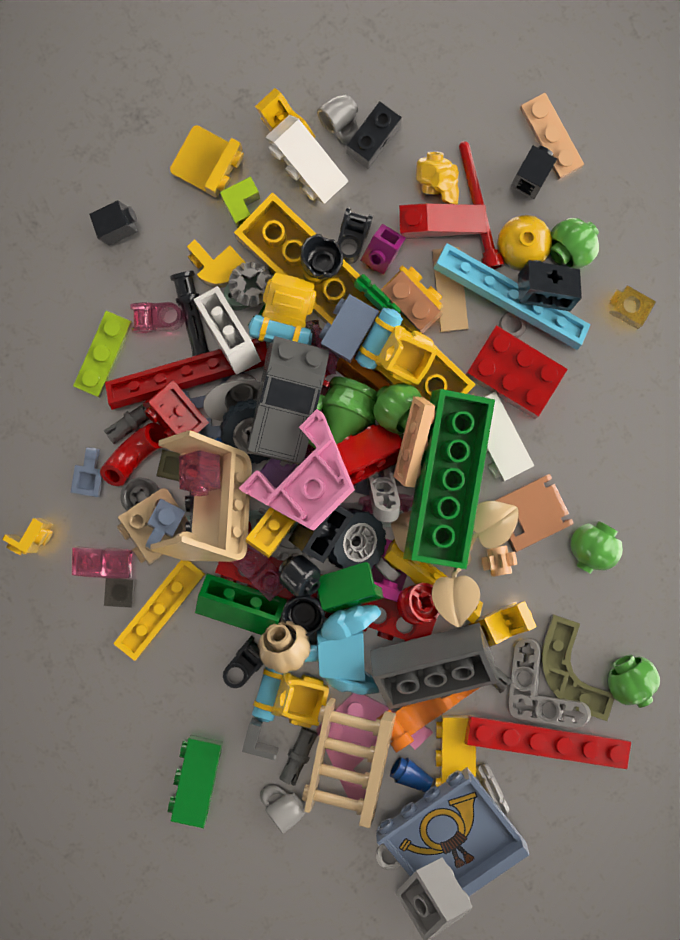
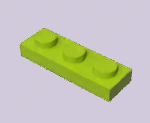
M105 311L73 387L96 397H101L105 382H107L133 323L132 321Z

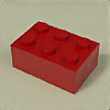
M496 325L465 375L492 393L496 391L498 397L536 419L540 416L568 369Z

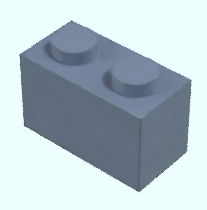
M349 294L346 300L340 299L333 312L337 315L332 325L328 322L326 323L319 338L323 339L321 347L351 363L374 324L376 316L379 315V311Z

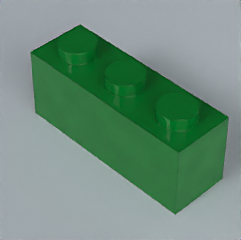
M207 573L198 594L195 613L262 635L270 625H278L281 622L283 607L287 599Z
M190 735L188 742H182L179 757L184 758L182 769L177 768L173 785L178 786L176 797H170L167 811L172 813L171 822L204 829L223 741Z

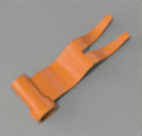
M479 688L455 693L443 699L439 697L400 708L395 712L396 717L391 736L392 742L390 743L394 751L397 753L414 741L411 735ZM383 713L382 715H380L379 717H377L376 719H380V720H381L382 717H383V715H384V713Z

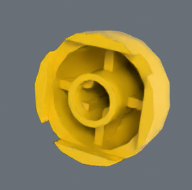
M521 215L513 217L504 224L498 234L496 246L499 254H502L504 262L512 269L521 271L528 260H539L544 263L550 254L553 241L550 229L544 221L536 216Z

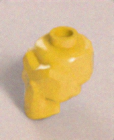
M427 152V157L420 158L416 165V180L422 184V192L426 194H442L443 202L458 204L459 189L457 178L459 171L457 165L452 164L449 159L443 158L444 154L441 152Z

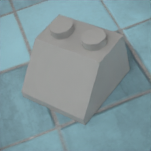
M443 857L416 870L395 892L423 940H430L461 919L473 908L469 896L462 890L454 877L453 870L446 864Z

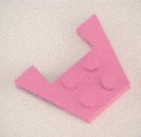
M318 409L299 427L316 446V449L276 489L258 470L239 487L242 492L313 531L355 490L326 418Z
M352 693L334 711L376 721V718L389 710V708L367 695ZM331 722L329 738L369 748L371 745L376 746L377 736H373V732ZM322 723L316 728V731L319 736ZM424 726L411 735L414 741L410 745L416 750L433 731ZM326 749L334 767L355 772L354 768L364 759ZM340 780L348 798L360 800V798L365 799L366 789H363L362 785Z

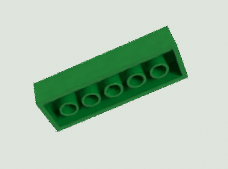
M438 389L431 392L430 403L435 406V419L430 425L428 446L421 460V474L416 480L403 559L467 570L495 399Z

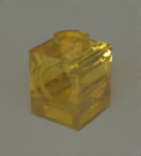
M627 285L622 291L617 289L612 296L609 304L613 307L609 313L639 329L643 326L656 301ZM625 300L634 301L636 304V311L634 313L625 310Z

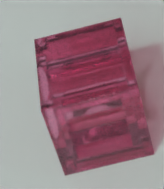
M200 450L180 455V489L190 491L192 496H207L209 491L220 489V455Z

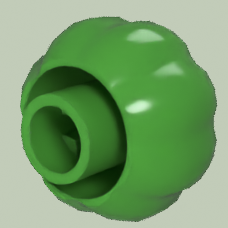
M568 218L559 222L551 231L553 242L550 248V255L558 265H566L570 268H582L589 265L599 252L597 237L599 231L592 222L588 221L586 223L579 218Z
M406 383L383 386L376 394L377 400L373 407L375 420L379 425L392 433H404L413 396L422 397L420 392L411 384L408 385Z
M598 521L596 526L587 523L576 529L570 544L573 555L579 561L576 566L590 574L593 569L608 570L614 567L619 562L623 552L622 541L615 537L618 531L601 521Z
M626 655L613 663L614 668L608 675V687L615 700L624 705H637L639 708L653 702L652 696L660 685V676L655 665L644 657L634 658L633 655Z

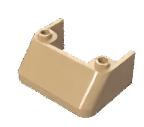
M191 430L159 440L158 446L180 454L179 466L182 474L186 478L195 481L192 533L187 531L178 533L173 539L151 544L150 550L183 561L232 562L244 558L247 552L246 538L248 536L250 495L242 492L239 487L251 476L252 464L249 456L242 450Z

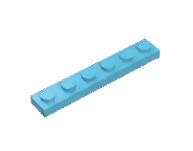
M446 243L433 267L434 270L572 348L578 350L581 347L591 324L568 311L519 303L517 282Z

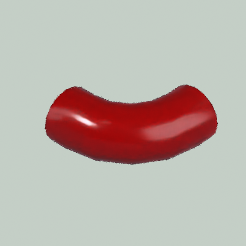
M152 422L133 433L111 454L101 467L100 474L104 481L113 486H122L132 472L146 458L163 448L158 445L159 440L165 438L163 435L165 430L158 423Z

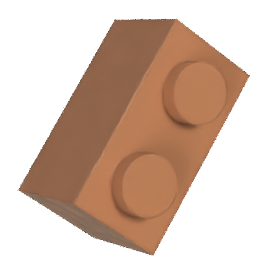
M403 271L382 289V292L391 299L392 303H395L400 308L402 314L422 334L442 316L441 311Z

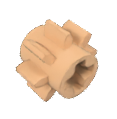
M507 545L486 549L488 556L481 558L484 571L490 570L492 577L512 573L511 566L517 565L515 551L508 552Z

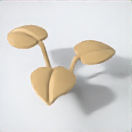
M485 501L478 504L473 529L476 533L472 535L470 551L473 549L472 546L478 537L481 544L487 549L500 547L507 542L518 522V508L514 505L498 501ZM411 511L400 514L397 520L391 522L396 544L402 552L405 550ZM470 552L467 566L470 564L472 558ZM460 568L453 570L451 578H438L432 588V599L436 609L445 620L456 627H462L467 618L474 612L480 600V589L477 583L468 576L457 577L458 572L462 570Z

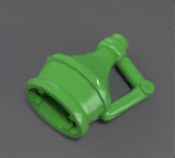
M334 376L330 380L328 392L325 396L320 395L317 409L319 411L322 409L335 443L338 444L350 435L355 436L369 426L375 425L373 407L377 400V391L356 380ZM309 439L308 443L316 449V446Z

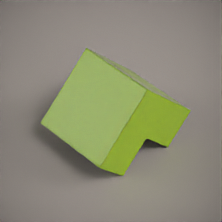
M251 176L220 192L222 200L237 228L251 215L247 205L260 199L259 191Z

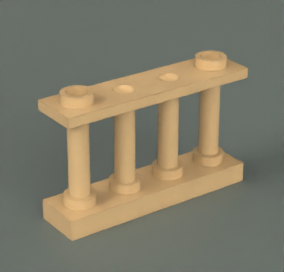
M330 698L326 706H321L318 716V722H321L322 726L310 785H305L302 795V801L306 802L304 812L310 813L315 801L356 811V814L361 816L359 826L370 828L375 817L396 713L385 711L381 720L376 719V721L334 711L336 699ZM331 722L373 732V736H377L376 746L371 745L369 748L329 738ZM330 749L366 758L367 762L372 763L371 770L362 774L323 764L325 751ZM323 775L362 785V788L366 789L365 799L360 798V800L318 790L320 776Z

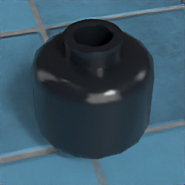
M290 556L279 567L280 584L295 597L313 595L319 589L321 571L305 556Z

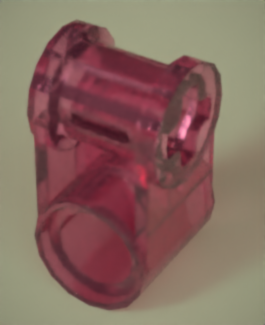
M142 302L130 304V309L133 310L134 327L131 328L132 333L177 330L184 324L183 312L174 303ZM176 310V320L172 323H166L164 319L166 312Z

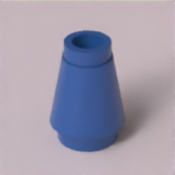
M399 757L390 772V777L394 779L395 783L425 793L433 783V778L409 758Z

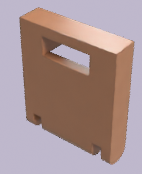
M550 474L494 500L514 505L518 508V521L524 533L517 536L513 533L508 539L513 552H518L574 524L572 519H567L564 522L561 520L569 512L555 484L548 487L544 485V483L552 479Z

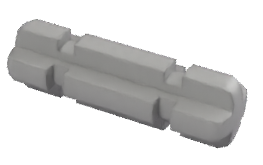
M485 762L477 765L476 774L482 780L480 782L501 811L507 814L510 809L506 801L502 799L504 796L495 777L491 776L492 771L488 763Z

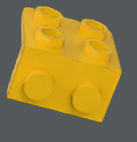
M195 125L190 130L174 159L170 172L183 181L217 198L220 191L227 188L231 179L229 177L234 167L237 168L243 159L244 153H242L241 142L233 138L228 142L208 130Z

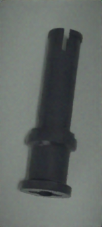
M185 271L171 275L170 279L175 284L177 292L176 303L182 308L192 356L207 353L209 350L200 312L193 300L200 296L199 293H196L193 281L195 273L194 271Z

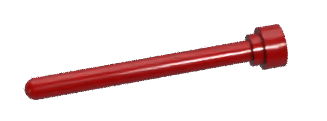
M462 141L459 144V150L473 205H484L470 145L468 142ZM486 214L487 234H480L484 248L481 263L495 270L505 266L502 254H499L498 249H495Z

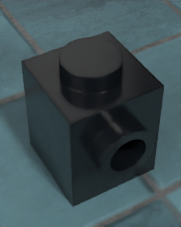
M119 200L89 214L97 238L109 246L138 232L135 225L137 217L134 210Z

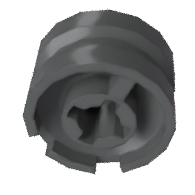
M138 477L131 479L125 483L121 490L120 499L122 506L128 511L140 503L136 499L137 493L142 491L148 498L160 490L155 482L147 478Z

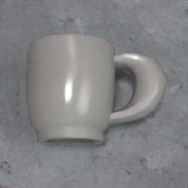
M348 94L334 97L317 109V115L322 125L330 133L336 134L342 143L348 144L358 131L354 118L358 112V107L355 101ZM351 122L350 131L347 134H342L340 130Z
M268 785L261 790V802L267 807L265 809L267 814L281 833L287 832L304 816L305 806L294 792L287 794L281 787L276 785ZM272 795H283V797L270 805L268 800Z

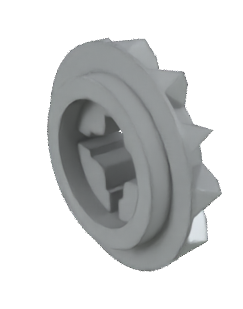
M254 261L241 263L233 269L230 275V293L242 305H260L264 303V291L268 280L272 279V274L266 269L265 265H260ZM258 275L256 285L259 289L251 287L244 293L246 287L244 278L252 279Z

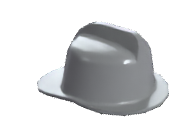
M239 373L233 375L226 383L214 387L207 393L203 404L206 414L214 420L223 421L225 412L227 413L232 405L238 404L237 402L241 400L247 401L248 399L257 401L261 382L249 374Z

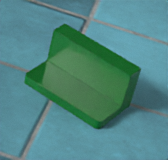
M367 562L321 575L319 580L321 584L318 593L321 607L324 611L331 614L339 610L349 609L356 605L384 598L382 588L374 584L370 564Z

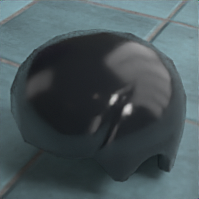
M316 234L307 238L302 245L300 262L308 275L313 278L326 280L338 274L343 265V252L334 239H328L321 234Z
M313 595L292 596L285 603L282 612L283 623L291 621L303 627L307 631L306 636L315 633L323 625L325 611L321 607L320 600ZM286 625L290 632L296 634L294 630H292L288 625Z

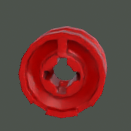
M418 583L408 586L400 592L397 600V609L405 622L419 625L437 619L440 613L433 603V585Z

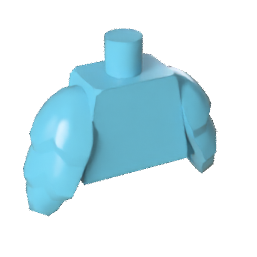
M356 605L347 610L336 611L325 620L322 627L317 631V645H310L311 652L305 662L318 661L319 676L324 678L336 690L358 695L379 693L372 675L367 673L364 668L363 630L381 615L380 609L376 605Z

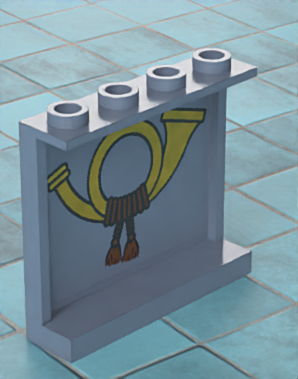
M468 767L462 771L457 770L450 774L445 783L439 787L434 786L430 788L422 799L416 803L411 802L407 804L399 815L393 819L388 818L384 820L376 830L377 844L381 845L383 843L410 877L416 870L443 857L446 864L453 870L454 877L460 887L468 896L530 855L527 842Z

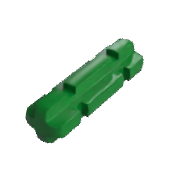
M365 274L360 275L354 281V287L360 292L363 291L365 293L364 296L379 311L383 308L394 309L399 314L401 313L400 308L395 303H391V299L375 284L372 285L371 280Z

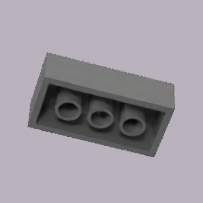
M480 623L370 650L372 677L389 710L498 683L494 656Z

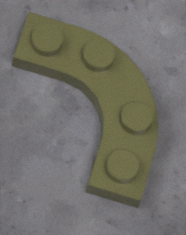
M552 614L542 645L541 656L542 671L549 688L557 698L583 702L589 707L591 716L608 721L615 699L611 692L580 681L572 669L570 662L571 652L580 623Z

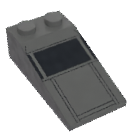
M274 336L267 348L247 447L248 453L300 465L304 461L309 438L299 427L317 409L329 350Z

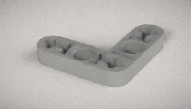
M396 464L366 478L373 514L377 520L382 522H393L399 517L400 499L397 486L403 485L393 477ZM378 489H385V490H388L389 492H380V491H377V490H378Z
M532 638L520 640L514 649L512 682L508 704L510 714L519 720L573 728L586 725L590 721L591 711L585 703L538 696L542 647L537 640ZM528 643H530V648L535 650V653L529 655L528 663H534V668L530 666L520 667V662H526V653H522V647H527ZM522 671H528L532 676V683L528 687L522 686L518 681V676ZM524 699V704L534 706L536 705L535 700H538L536 706L537 717L533 716L535 710H525L523 714H520L521 711L519 708H516V703ZM550 702L555 705L557 713L554 718L549 719L544 716L542 708L545 703ZM562 704L566 705L565 711H574L576 706L579 707V712L584 713V717L575 722L574 716L565 715L563 716L564 721H561L560 719L563 715Z

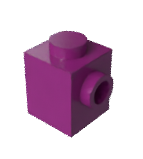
M382 224L373 235L360 261L367 264L370 269L384 275L396 258L406 237Z

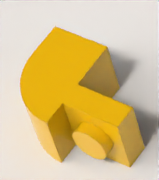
M276 88L255 106L261 115L260 119L270 131L275 129L288 115H292L303 123L314 138L316 137L306 121L292 110L282 93Z
M195 239L187 246L191 253L187 256L198 269L201 266L204 267L197 274L198 278L204 284L214 288L217 286L219 288L226 287L229 284V278L233 269L241 263H246L230 245L214 260Z
M525 601L517 604L515 602L502 607L474 622V624L480 623L489 647L511 636L537 627Z

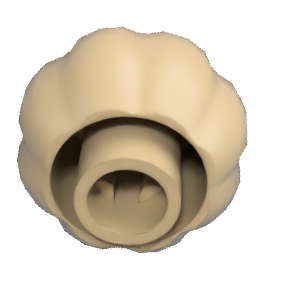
M281 621L278 625H270L265 633L261 635L258 642L259 656L262 663L275 672L282 674L300 669L311 652L309 636H306L307 631L291 621L286 623ZM286 625L296 632L295 642L290 634L292 632L288 630Z

